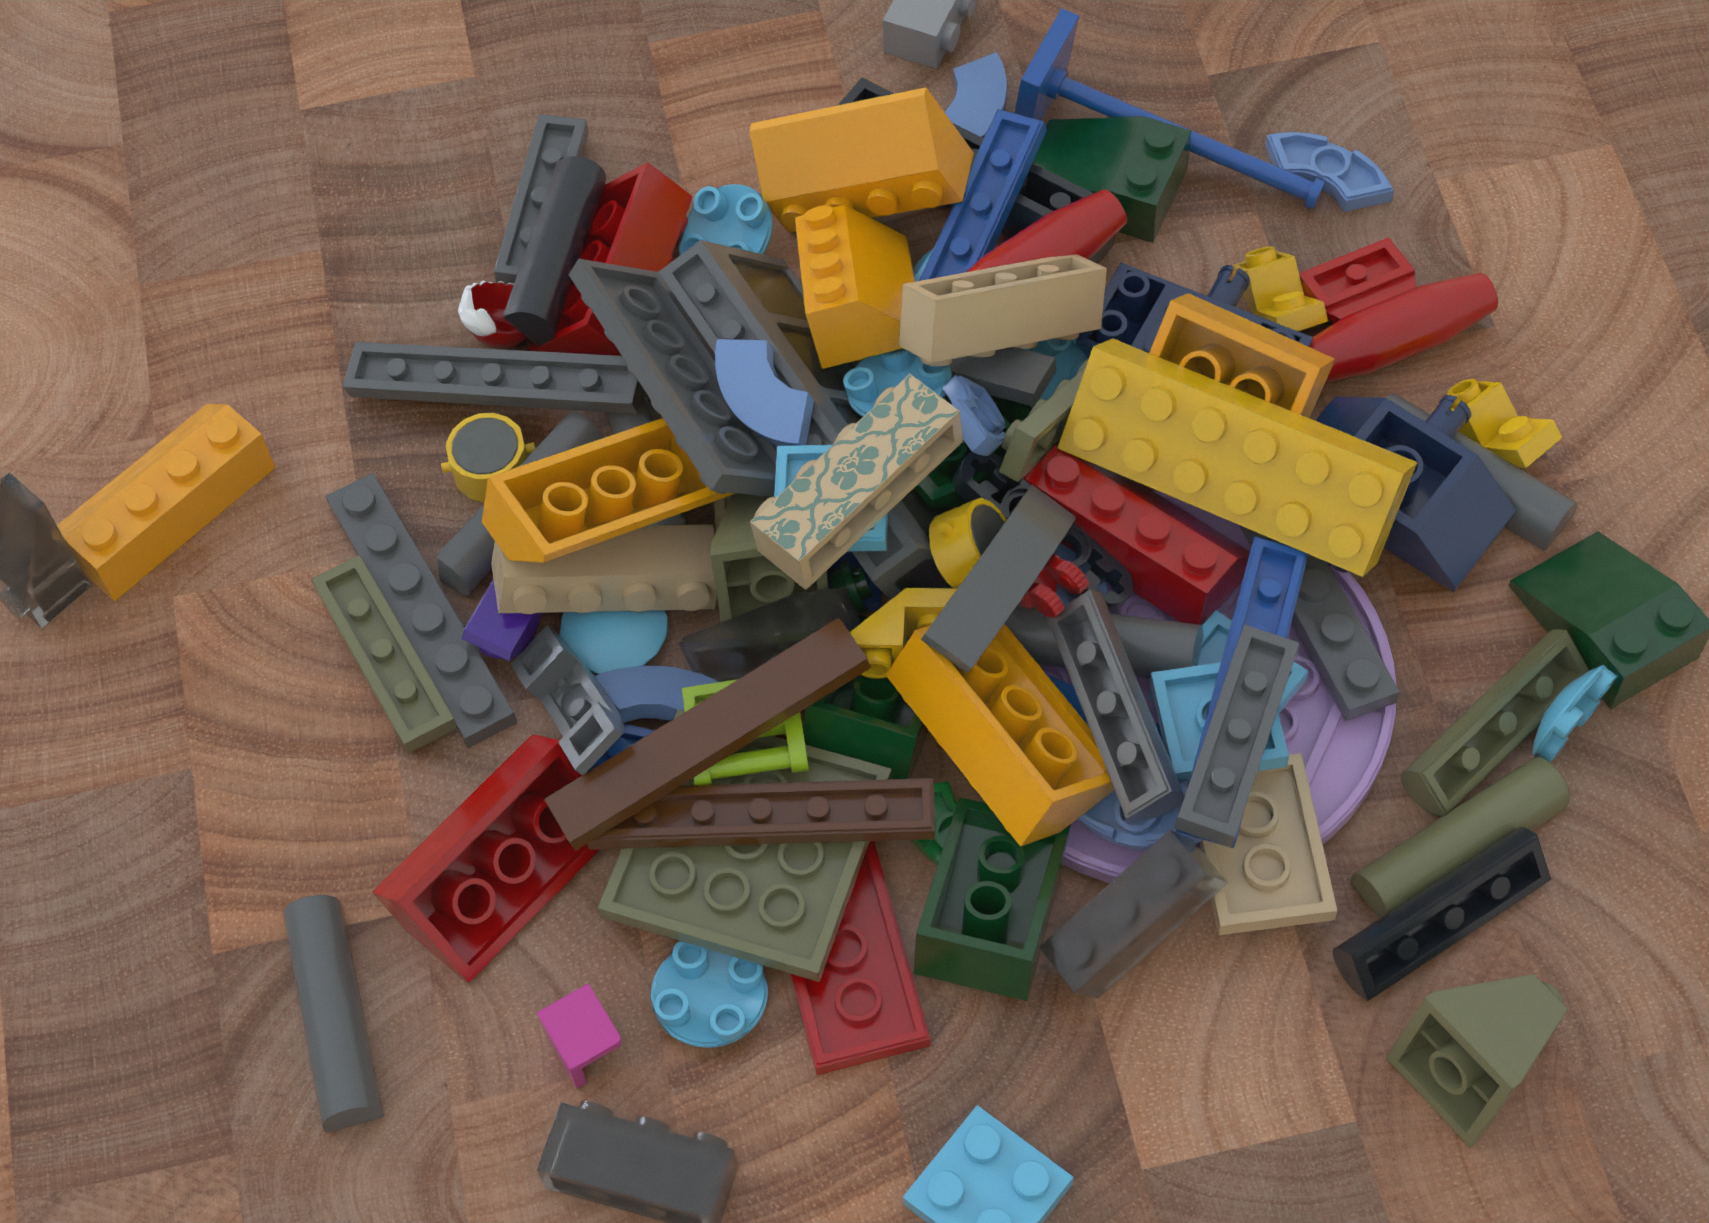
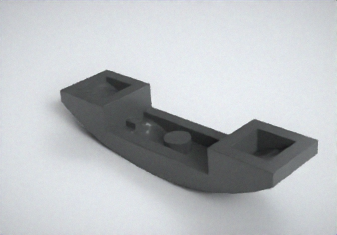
M1031 485L921 640L968 674L1055 552L1075 521L1076 516Z
M548 625L511 663L525 689L541 700L562 734L563 738L558 743L577 772L584 775L625 731L623 720L611 698L577 654Z

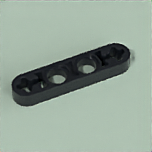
M974 452L968 453L953 476V485L956 493L966 503L979 498L991 501L1007 519L1010 515L1009 505L1018 503L1031 485L1024 478L1016 482L1000 473L1003 459L998 455L992 453L989 456H983ZM980 472L985 473L989 479L980 484L972 478L973 475L976 476ZM1002 489H1005L1007 493L1001 502L998 503L994 498L999 495ZM1073 522L1063 538V541L1071 544L1076 552V560L1071 562L1079 569L1086 562L1092 567L1085 573L1090 583L1089 586L1081 594H1069L1076 599L1089 589L1100 592L1097 587L1106 580L1113 588L1106 594L1100 593L1103 595L1109 612L1114 614L1124 605L1133 592L1131 574L1124 565Z

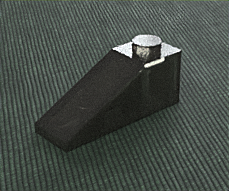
M9 472L0 481V585L3 589L0 592V601L16 618L20 619L26 614L43 628L87 591L91 585L45 503Z
M844 587L799 592L684 636L679 642V646L693 672L703 674L718 682L740 679L837 618L841 619L849 632L860 625L861 621Z

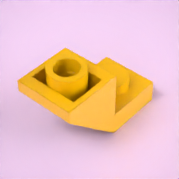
M1268 246L1247 252L1245 254L1246 261L1232 265L1234 266L1233 278L1239 268L1247 273L1251 283L1247 290L1244 291L1243 297L1254 315L1295 331H1301L1328 322L1324 302L1304 295L1295 256L1276 251L1275 247Z
M1471 378L1458 382L1447 392V395L1457 397L1456 402L1451 407L1452 411L1455 410L1462 400L1472 412V417L1467 423H1464L1459 432L1518 468H1527L1562 438L1554 420L1518 416L1501 382L1476 381V379Z
M905 588L853 629L850 634L871 665L870 669L860 675L874 679L885 678L890 667L906 645L907 638L911 637L916 629L931 626L957 589Z

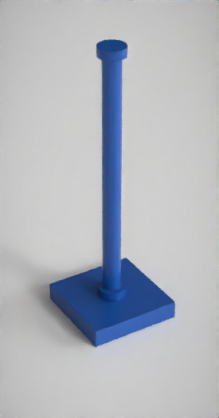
M1061 8L1021 78L1015 114L1042 121L1053 99L1057 100L1061 96L1108 117L1145 116L1188 129L1068 78L1067 70L1079 15ZM1195 131L1191 133L1190 152L1305 201V207L1312 210L1315 208L1326 183L1325 181L1316 178L1312 182Z

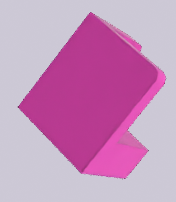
M589 983L536 1012L544 1034L576 1089L587 1083L582 1068L617 1049L622 1044L619 1033Z

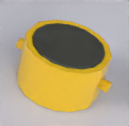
M479 413L464 419L452 429L446 441L449 462L441 463L443 473L452 472L457 488L469 499L484 503L488 477L519 467L528 458V454L535 450L534 442L524 443L520 427L507 416L496 413Z
M979 498L935 516L930 524L931 554L937 569L946 582L954 589H958L1006 521L1000 509L989 500Z

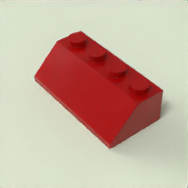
M649 162L605 184L580 259L659 272L674 261L672 253L677 239L684 232L688 224L686 214L693 196ZM572 282L554 338L539 347L531 341L528 351L622 356L615 344L606 337L605 329L591 308L583 302L582 294L574 282Z
M1055 445L1023 478L1030 485L1035 486L1076 516L1074 523L1126 567L1133 579L1134 593L1180 622L1203 625L1243 580L1250 553L1249 550L1134 480L1058 449V445ZM1063 540L1061 541V544L1075 552L1071 544Z
M532 734L372 891L412 937L467 983L600 850H589L586 844L575 851L544 800L582 776L572 766L558 743L560 741L558 739Z

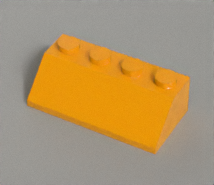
M927 87L751 123L749 130L762 197L768 203L771 212L789 233L796 232L795 217L802 216L808 210L817 206L827 205L836 207L845 204L870 218L962 202L974 152Z
M845 204L836 207L827 205L817 206L808 210L804 215L795 217L805 314L822 369L903 349L899 346L903 284L915 282L907 237Z
M206 404L45 536L50 543L115 602L276 467L262 434L228 404Z
M661 418L488 477L482 524L509 561L544 563L735 493L727 492L721 494L711 491L701 481L700 473L687 453L676 443L675 435L665 420Z
M1005 623L968 674L921 640L930 626L916 629L887 672L886 677L901 694L904 701L920 718L937 743L946 751L968 779L971 786L979 793L1020 847L1061 832L1115 790L1090 727Z

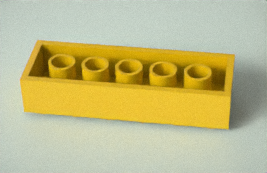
M1110 339L1093 346L1058 445V449L1361 577L1378 563L1417 465V462L1115 339Z

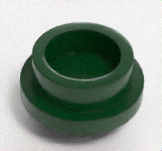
M849 559L840 562V568L829 572V576L844 613L855 609L859 613L867 611L866 599L873 597L874 591L866 571L862 566L854 568Z

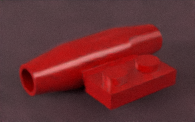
M1103 189L1046 214L981 257L966 272L1047 257L1076 254L1089 260L1126 225L1127 217L1118 199L1110 191Z
M1389 237L1299 273L1304 295L1323 301L1327 318L1334 323L1315 335L1310 346L1314 350L1335 358L1325 384L1371 374L1444 344L1496 311L1498 307V297L1494 285L1488 276L1481 272L1416 287L1415 269Z

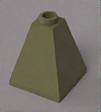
M738 493L731 495L711 543L710 553L723 633L832 618L827 571L805 590L757 551L750 521L754 518L756 511L762 503L771 497L762 498L756 495Z
M1534 974L1434 991L1424 998L1386 1059L1471 1148L1480 1140L1520 1085L1568 1008L1564 1005L1560 992L1553 985L1541 982Z

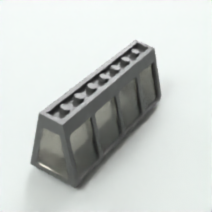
M700 240L659 271L714 353L717 339L767 340L774 348V369L779 380L789 388L808 392L814 399L806 445H833L843 428L851 423H857L863 418L850 406L843 383L846 373L854 369L859 363L856 360L822 369L805 314L802 284L784 259ZM915 488L888 512L887 551H852L873 583L890 600L905 588H953L937 569L931 554L929 527L935 516L957 507L930 508Z

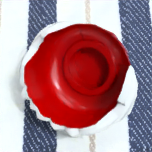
M483 280L480 284L473 283L466 286L463 291L458 308L460 319L474 337L486 346L507 349L527 339L524 334L503 318L514 286L512 283L505 285L502 281L488 283Z

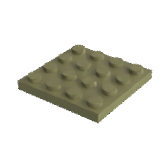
M678 709L674 719L685 713V711ZM776 736L757 738L734 753L788 745L787 739ZM805 745L809 771L792 773L791 768L714 779L712 783L713 785L886 780L892 779V769ZM694 778L687 781L681 786L695 785ZM870 841L621 849L599 903L598 911L601 918L820 982Z

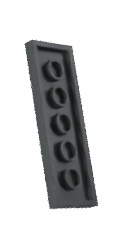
M578 259L569 276L582 294L583 302L591 308L605 329L606 337L615 344L628 364V370L638 379L650 397L653 408L661 414L675 435L676 443L691 459L700 473L701 481L711 491L721 494L728 492L756 495L762 498L774 497L777 445L769 443L753 433L730 409L717 380L714 351L660 273Z

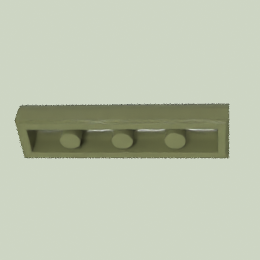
M1550 630L1401 773V782L1404 789L1420 807L1435 815L1444 816L1449 813L1541 723L1544 713L1560 692L1569 683L1590 671L1567 630Z
M1536 756L1354 873L1350 883L1377 916L1381 918L1518 827H1525L1533 831L1565 810L1570 801L1568 787L1560 773L1549 761Z

